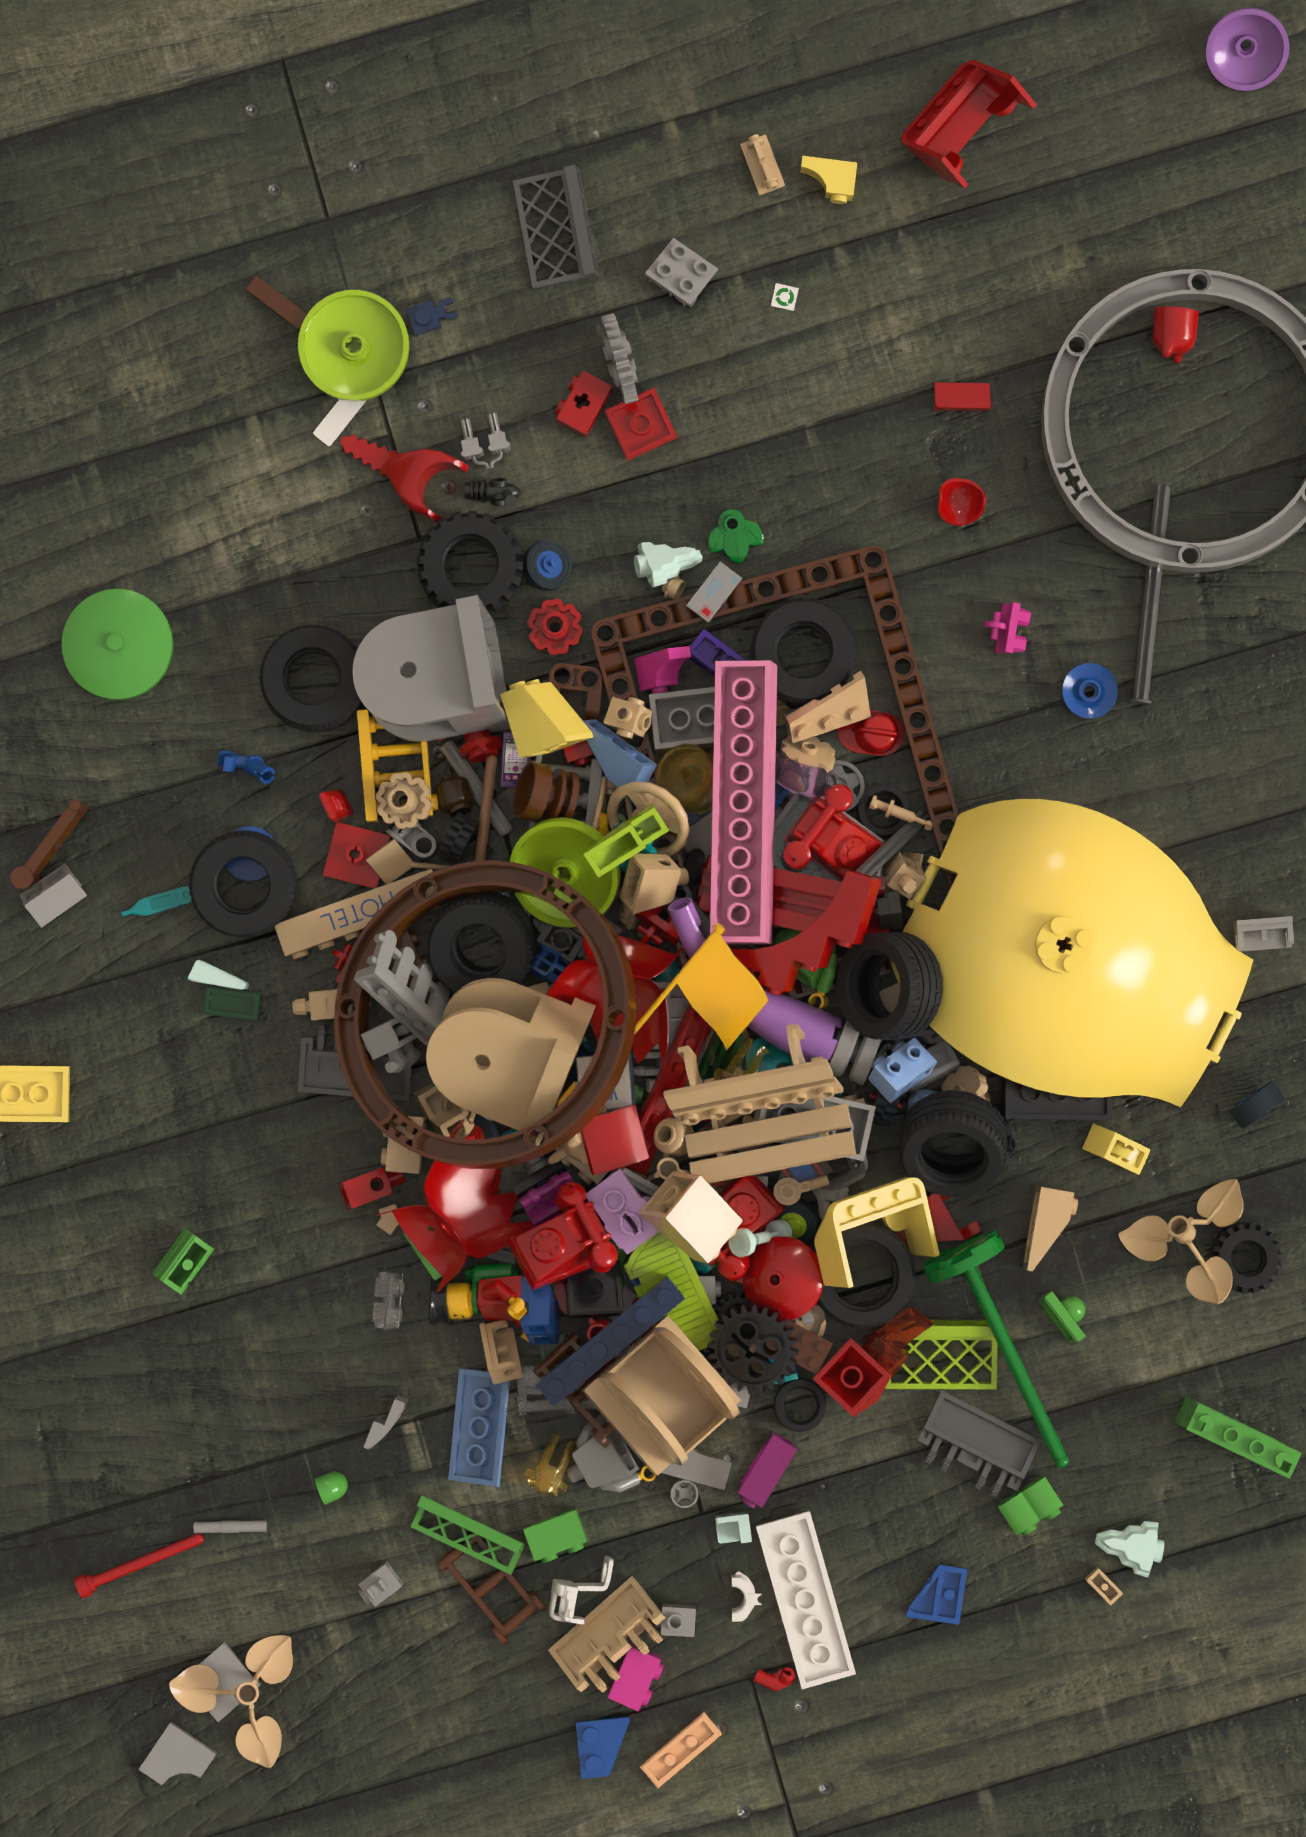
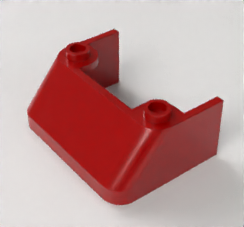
M969 60L956 70L906 128L901 136V141L909 151L941 178L966 188L968 183L959 174L963 165V159L958 155L959 151L991 114L1006 116L1014 110L1017 103L1032 109L1037 104L1013 75L976 60Z

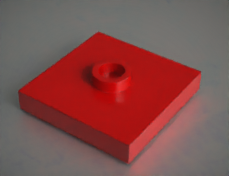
M654 387L638 394V401L625 404L623 401L604 410L627 462L677 439V435Z

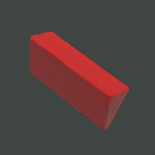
M934 383V411H990L991 409L990 383Z

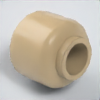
M675 1118L663 1119L655 1128L653 1135L654 1143L663 1153L682 1156L687 1154L685 1135L695 1132L691 1125L681 1124Z

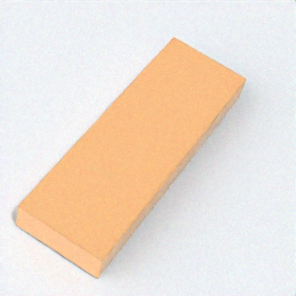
M702 1712L643 1762L640 1768L653 1784L659 1788L721 1736L722 1732L708 1715Z

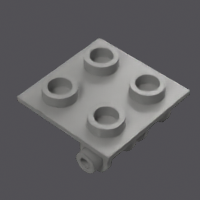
M673 238L644 275L649 278L648 282H653L660 288L663 287L662 291L664 293L669 291L670 297L674 295L677 300L683 303L684 307L688 305L691 308L697 300L696 297L716 274L718 268Z

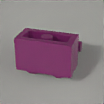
M568 1171L560 1175H553L549 1178V1182L537 1189L535 1187L531 1188L525 1196L519 1199L534 1227L565 1212L556 1206L554 1196L562 1184L573 1182Z

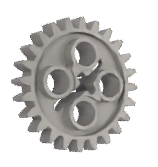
M614 313L602 316L601 319L605 336H602L605 359L612 360V363L607 364L610 376L613 377L616 387L620 388L625 404L638 401L634 384L638 381L635 372L637 369L634 358L627 357V355L632 354L629 340L627 341L625 333L620 331Z

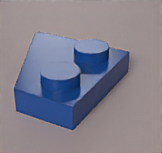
M938 1564L906 1610L905 1616L959 1625L967 1568Z

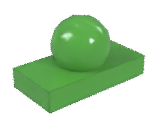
M1052 1291L1045 1293L1037 1299L1069 1344L1077 1343L1086 1337L1077 1325V1322L1081 1321L1085 1315V1306L1082 1300L1075 1296H1068L1060 1302Z

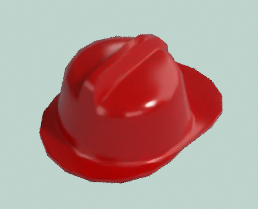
M870 710L871 717L837 728L841 744L850 751L862 754L890 755L897 751L904 739V728L900 720L894 715L882 711Z

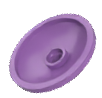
M1241 8L1229 12L1213 26L1208 35L1205 52L1207 63L1215 78L1229 88L1249 91L1264 87L1276 79L1286 65L1289 56V39L1286 30L1274 15L1262 9ZM1244 40L1250 41V45L1246 48L1240 46Z

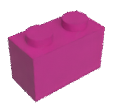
M630 1642L632 1648L626 1652L618 1670L621 1677L617 1681H613L608 1692V1698L639 1711L641 1705L647 1706L653 1692L649 1690L652 1679L658 1681L664 1665L660 1664V1655L651 1651L644 1655L635 1644Z

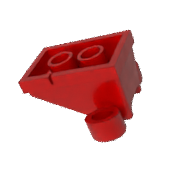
M835 784L827 790L825 800L817 794L814 796L783 840L788 845L784 849L783 859L788 867L798 870L804 868L812 860L833 877L843 882L847 871H856L884 843L842 813L851 806L853 795L847 786Z
M757 1176L735 1178L718 1193L743 1220L737 1229L747 1228L753 1234L759 1233L785 1210V1207L776 1200L772 1192ZM729 1240L721 1247L717 1258L709 1262L710 1265L718 1263L719 1272L729 1280L742 1278L751 1265L748 1256L738 1257L732 1253L729 1247Z
M576 1182L562 1184L554 1196L556 1206L565 1212L521 1234L510 1237L507 1242L532 1291L590 1268L599 1273H606L612 1269L617 1261V1249L609 1242L611 1234L606 1233L594 1210V1202L584 1203L586 1191Z

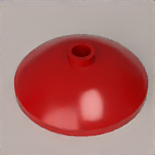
M789 1236L772 1237L769 1242L758 1244L754 1252L748 1256L751 1265L742 1278L744 1291L751 1305L753 1306L755 1302H758L759 1310L762 1311L766 1305H769L770 1314L779 1310L778 1319L780 1321L784 1318H788V1320L797 1319L807 1314L818 1302L824 1284L816 1253L803 1241ZM775 1274L778 1275L780 1278V1282L778 1285H776L773 1281V1277Z

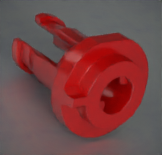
M489 729L463 734L466 743L459 748L461 758L469 759L471 763L485 762L489 755L498 756V751L502 749L501 737L492 736Z

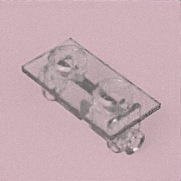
M379 1272V1277L375 1279L374 1297H384L383 1303L374 1302L372 1322H375V1328L399 1329V1323L402 1320L401 1295L405 1288L403 1273Z

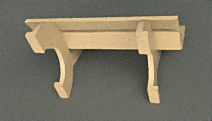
M798 1024L786 1026L790 1054L794 1064L792 1066L722 1080L710 1078L705 1079L703 1083L698 1071L696 1054L689 1046L678 1048V1054L685 1062L690 1086L663 1091L664 1098L670 1110H672V1114L681 1124L695 1125L699 1121L711 1119L713 1130L685 1135L688 1157L692 1159L717 1154L715 1158L690 1162L691 1174L700 1175L709 1184L856 1155L852 1131L829 1135L830 1131L852 1127L849 1107L845 1103L824 1108L823 1098H831L837 1093H842L843 1086L835 1076L833 1077V1071L827 1059L820 1056L811 1058V1062H805L800 1045V1039H805V1033ZM808 1099H814L815 1110L722 1128L721 1119H724L726 1115L736 1113L742 1115L750 1114L756 1109H776L782 1104L805 1103ZM814 1134L820 1135V1137L818 1138H812L731 1155H727L726 1153L727 1151H733Z

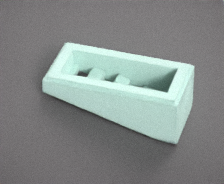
M196 960L188 976V980L239 990H247L249 987L248 982L202 960Z

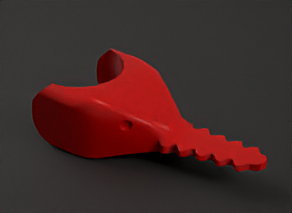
M355 434L349 437L343 436L340 442L346 454L353 453L354 459L362 458L363 465L371 464L373 471L380 470L382 477H388L399 499L408 509L435 524H438V521L442 518L429 510L425 504L424 490L427 482L440 471L452 469L467 473L469 469L467 464L442 451L419 449L398 454L395 450L388 452L386 446L378 448L375 442L368 445L365 438L358 440Z

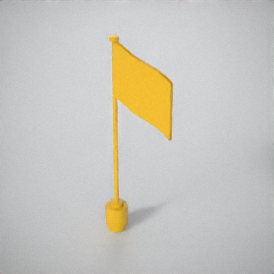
M716 923L713 926L714 931L637 1022L634 1035L676 984L679 985L691 1006L716 1031L726 1051L768 1002L767 995L759 981L734 956L721 935L725 928L721 924ZM578 1082L571 1084L557 1101V1107L571 1094L578 1085Z

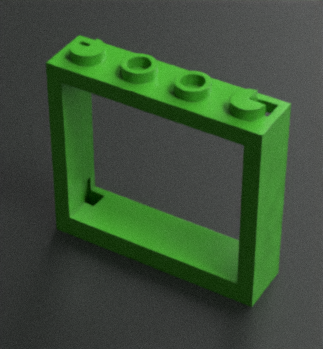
M1187 1396L1174 1422L1186 1430L1289 1479L1302 1454L1289 1445Z

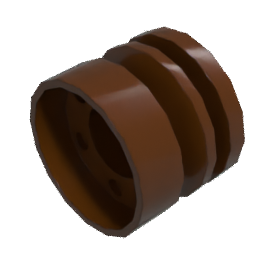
M533 761L528 762L524 766L516 784L513 799V813L515 817L530 822H537L539 819L544 821L552 818L571 819L579 796V776L577 773L570 771L565 773L563 769H555L552 773V769L548 765Z

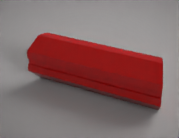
M712 855L707 856L702 868L696 897L697 906L701 911L705 912L711 911ZM773 868L772 925L803 932L828 909L839 892L842 882Z

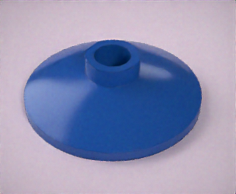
M1094 663L1082 664L1072 669L1066 676L1062 686L1063 700L1067 708L1075 715L1086 719L1098 718L1105 715L1114 706L1118 696L1117 682L1112 673L1105 667ZM1086 687H1091L1094 690L1092 697H1087L1084 694Z

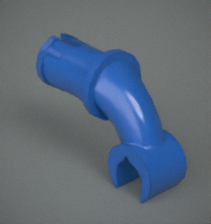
M228 750L219 752L217 767L223 766V771L232 772L236 768L243 769L246 774L255 776L263 784L270 783L275 777L272 775L275 774V770L266 765L259 755H238Z

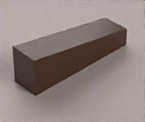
M255 276L247 286L246 291L300 332L307 313L258 276Z

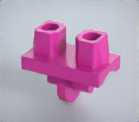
M1014 602L1002 604L1001 611L994 612L993 621H984V628L991 629L990 639L996 640L994 653L1009 654L1025 651L1026 637L1016 635L1017 626H1028L1031 612L1020 608L1021 604Z

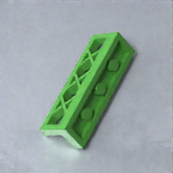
M421 1495L417 1504L419 1509L411 1524V1528L512 1575L526 1545L525 1543ZM426 1510L436 1515L439 1523L438 1526L427 1529L419 1525ZM441 1518H444V1519L448 1520L449 1522H446V1523L443 1524ZM456 1524L461 1527L464 1537L455 1541L450 1540L444 1527ZM441 1529L443 1536L434 1531ZM466 1529L474 1534L468 1535ZM476 1536L484 1537L489 1549L478 1553L473 1550L469 1539ZM466 1541L468 1548L459 1543ZM491 1541L498 1544V1546L493 1547ZM505 1547L514 1552L508 1567L498 1562L495 1554L496 1550ZM491 1552L493 1559H490L484 1555Z

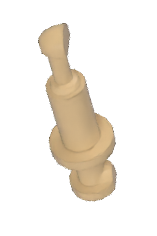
M873 796L869 808H878L885 811L886 818L892 815L909 823L915 821L925 825L924 829L926 830L932 829L931 821L918 818L914 812L894 805V800L891 799L890 804L878 800L877 796Z

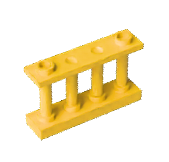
M357 710L367 823L379 822L377 809L381 803L376 799V788H379L382 782H390L393 774L404 773L380 774V771H375L374 760H379V757L422 753L423 770L405 772L410 773L414 779L422 778L425 780L426 785L430 787L431 794L427 799L433 803V807L429 811V818L434 817V811L439 810L437 795L432 794L428 741L378 746L377 743L372 744L371 733L384 728L377 722L374 716H370L369 710ZM407 799L401 800V804L404 806L407 803Z

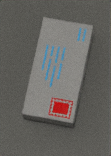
M720 561L686 607L709 623L741 582L742 578Z

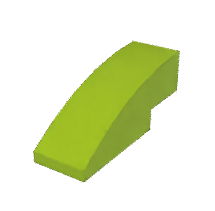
M651 804L612 830L586 850L583 855L599 878L645 849L647 844L668 832L669 829L654 805Z

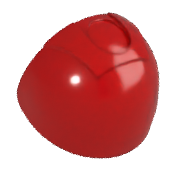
M961 478L946 480L938 493L939 515L945 522L951 525L962 526L976 521L984 512L986 495L982 488L971 480Z

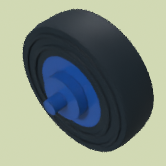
M540 541L530 546L523 556V575L534 588L542 591H552L564 585L570 577L572 570L571 559L566 549L554 541Z

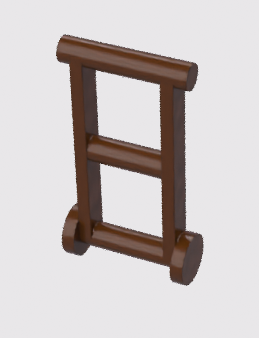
M72 800L69 803V806L24 867L20 866L12 871L10 880L13 886L26 891L41 880L40 874L84 814L87 813L88 806L78 800Z
M575 1333L569 1336L532 1370L539 1379L545 1376L571 1350L575 1352L580 1348L578 1345L581 1342L579 1337ZM600 1368L576 1392L568 1394L565 1399L593 1427L590 1431L593 1438L602 1447L606 1448L610 1444L607 1438L616 1430L609 1422L602 1427L580 1404L586 1398L581 1389L602 1371Z
M476 1536L469 1539L472 1547L478 1543L484 1551L489 1549L483 1537ZM466 1541L459 1543L468 1548ZM453 1548L436 1562L443 1571L447 1568L484 1611L493 1622L490 1629L504 1645L509 1641L506 1636L538 1608L542 1612L547 1609L545 1603L534 1591L528 1594L513 1574L510 1575L500 1569H497L479 1586L473 1589L453 1564L464 1554V1552ZM491 1552L488 1553L487 1555H488L491 1559H493V1558H492V1555H491ZM496 1555L498 1562L504 1565V1563ZM506 1577L527 1604L502 1624L483 1601L482 1597Z

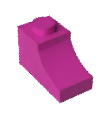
M690 647L667 648L635 658L640 691L651 690L652 694L668 692V687L678 685L679 670L682 664L688 658H691Z

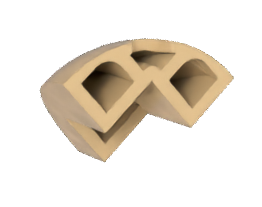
M434 1082L412 1093L437 1134L449 1137L463 1119L465 1121L454 1138L463 1139L473 1129L476 1113L451 1102L438 1090Z

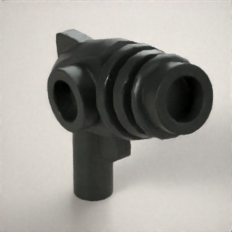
M496 477L491 478L488 484L486 479H483L482 482L478 480L476 485L474 481L466 482L464 493L465 499H471V501L476 498V501L480 502L481 498V502L485 503L487 498V501H490V504L494 506H504L506 504L512 506L515 504L516 498L520 496L521 491L516 485L507 483L506 478Z

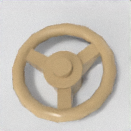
M635 781L620 786L610 796L607 817L611 830L620 823L617 812L619 803L628 795L636 806L632 816L653 804L669 831L677 834V838L669 846L655 848L657 854L672 856L677 854L686 845L690 831L687 813L679 800L666 789L651 782Z

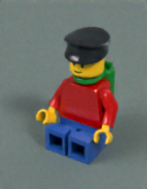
M513 1263L475 1265L472 1270L464 1272L466 1275L465 1281H469V1283L448 1282L437 1293L436 1291L441 1281H434L431 1278L429 1324L435 1326L437 1323L443 1322L453 1326L455 1319H469L473 1312L475 1314L481 1313L485 1320L512 1321L519 1329H523L520 1337L531 1345L558 1344L559 1303L550 1284L532 1291L526 1277L518 1276Z

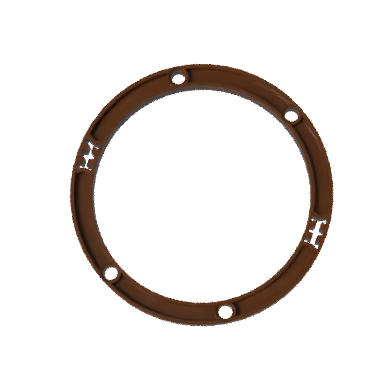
M490 860L461 863L432 872L403 888L382 906L362 930L350 951L338 985L334 1014L336 1049L346 1083L355 1100L370 1120L392 1140L421 1156L454 1167L469 1169L509 1167L536 1159L563 1145L579 1133L608 1101L620 1081L632 1048L636 1026V994L630 963L615 930L604 915L577 890L547 872L515 862ZM433 886V894L426 898L427 889ZM555 888L573 899V901L569 904L554 894ZM486 891L516 892L535 897L559 909L576 925L591 948L599 968L604 998L603 1022L598 1045L588 1069L571 1094L557 1108L531 1126L508 1135L489 1139L467 1140L436 1134L408 1117L394 1103L379 1079L372 1057L365 1049L364 1041L361 1037V1034L368 1031V1009L371 995L354 978L358 970L370 966L367 963V959L374 954L377 945L374 941L375 935L392 930L398 941L403 933L423 915L450 900ZM355 1003L354 1012L348 1015V1007L350 1004ZM624 1014V1022L619 1026H615L616 1017ZM400 1125L415 1136L413 1139H410L395 1127ZM543 1132L545 1139L542 1144L537 1146L535 1142L536 1137Z

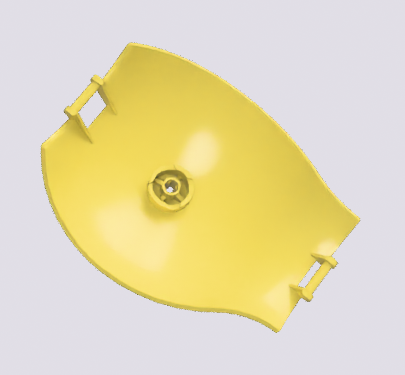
M1044 799L998 801L981 805L958 815L940 859L933 856L929 857L927 861L929 866L925 872L926 878L916 890L912 900L908 899L905 905L914 911L902 932L913 934L928 945L935 954L943 977L941 1004L929 1026L951 1046L975 1063L1011 1081L1037 1090L1074 1097L1101 1098L1141 1095L1161 1099L1181 1107L1198 1083L1209 1062L1212 1061L1218 1064L1221 1058L1219 1054L1236 1019L1239 1020L1242 1015L1236 1008L1245 988L1253 959L1239 952L1222 936L1212 922L1199 894L1189 879L1165 853L1135 830L1109 816L1079 805ZM939 869L957 874L938 911L922 905ZM1065 939L1067 949L1059 952L1060 946L1056 945L1057 940ZM889 958L895 976L900 984L899 973L896 969L895 964ZM1223 1013H1225L1226 1016L1223 1020V1023L1210 1049L1208 1050L1206 1049V1047L1209 1044Z

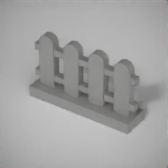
M392 930L379 933L374 938V941L377 943L374 954L367 959V963L370 966L358 970L354 980L421 1042L428 1046L434 1030L442 1021L443 1012L451 999L449 997L451 990L446 989L447 987L443 986L441 981L434 983L431 980L433 971L429 964L424 963L419 966L413 964L415 954L410 947L399 950L395 947L397 937ZM393 958L395 962L392 971H390L388 968ZM411 974L413 978L409 988L406 985ZM429 991L431 995L428 1004H426L425 998L427 992Z

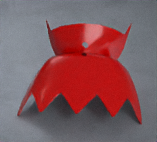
M617 935L624 947L627 958L631 962L630 967L636 994L637 1024L663 992L651 978L667 969L684 947L682 946L676 954H671L648 944ZM583 936V947L587 959L571 962L559 975L546 995L572 1005L575 998L595 1005L590 1023L598 1043L603 1022V988L595 957ZM666 997L636 1032L632 1044L637 1063H640L652 1048L658 1044L662 1071L665 1070L669 1036ZM624 1014L616 1017L615 1026H619L624 1022Z
M465 1119L458 1124L449 1137L454 1138ZM470 1135L463 1139H475V1135ZM434 1161L423 1183L422 1192L427 1206H406L375 1215L393 1212L394 1217L410 1241L443 1277L436 1293L460 1271L467 1255L476 1258L488 1256L509 1246L507 1242L510 1237L534 1227L531 1221L521 1223L510 1222L518 1198L514 1192L490 1195L495 1169L461 1168ZM428 1226L435 1228L434 1231L429 1230Z

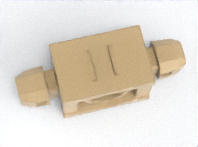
M900 851L889 859L882 869V875L886 877L887 886L895 891H899L900 894L908 899H911L926 878L920 863L911 860Z
M338 989L309 992V1000L306 1001V998H302L292 1002L293 1013L296 1015H307V1012H310L311 1020L333 1019ZM355 1003L350 1004L348 1007V1015L354 1012Z

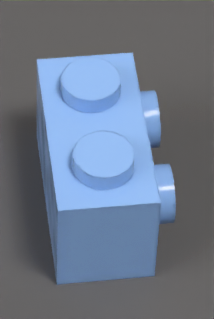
M915 1037L907 1043L904 1041L900 1042L891 1051L892 1054L887 1058L881 1056L871 1066L873 1070L868 1080L889 1103L895 1101L930 1075L937 1063Z

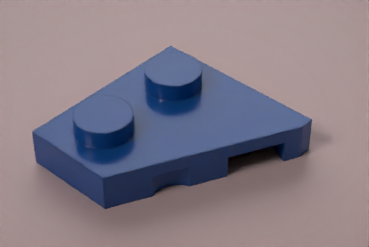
M629 1716L576 1721L581 1779L610 1775L630 1722Z

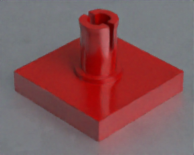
M336 822L323 876L372 889L378 888L380 876L366 859L389 843L391 836Z

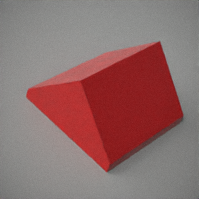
M850 1338L814 1376L813 1380L854 1417L879 1400L892 1376Z

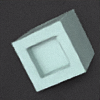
M748 1511L715 1515L719 1543L752 1542Z

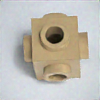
M612 697L603 723L616 729V734L625 738L632 739L633 735L644 738L646 730L651 725L653 711L645 708V702L629 697L626 701Z

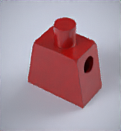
M382 1167L338 1184L348 1211L392 1194V1187L405 1183L402 1172H385ZM377 1180L380 1188L374 1191L370 1186V1182Z

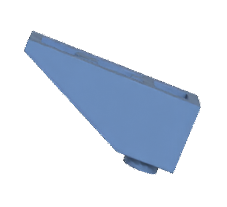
M596 719L583 721L593 734V738L588 739L587 742L607 779L616 785V790L620 786L631 782H648L657 766L656 763Z

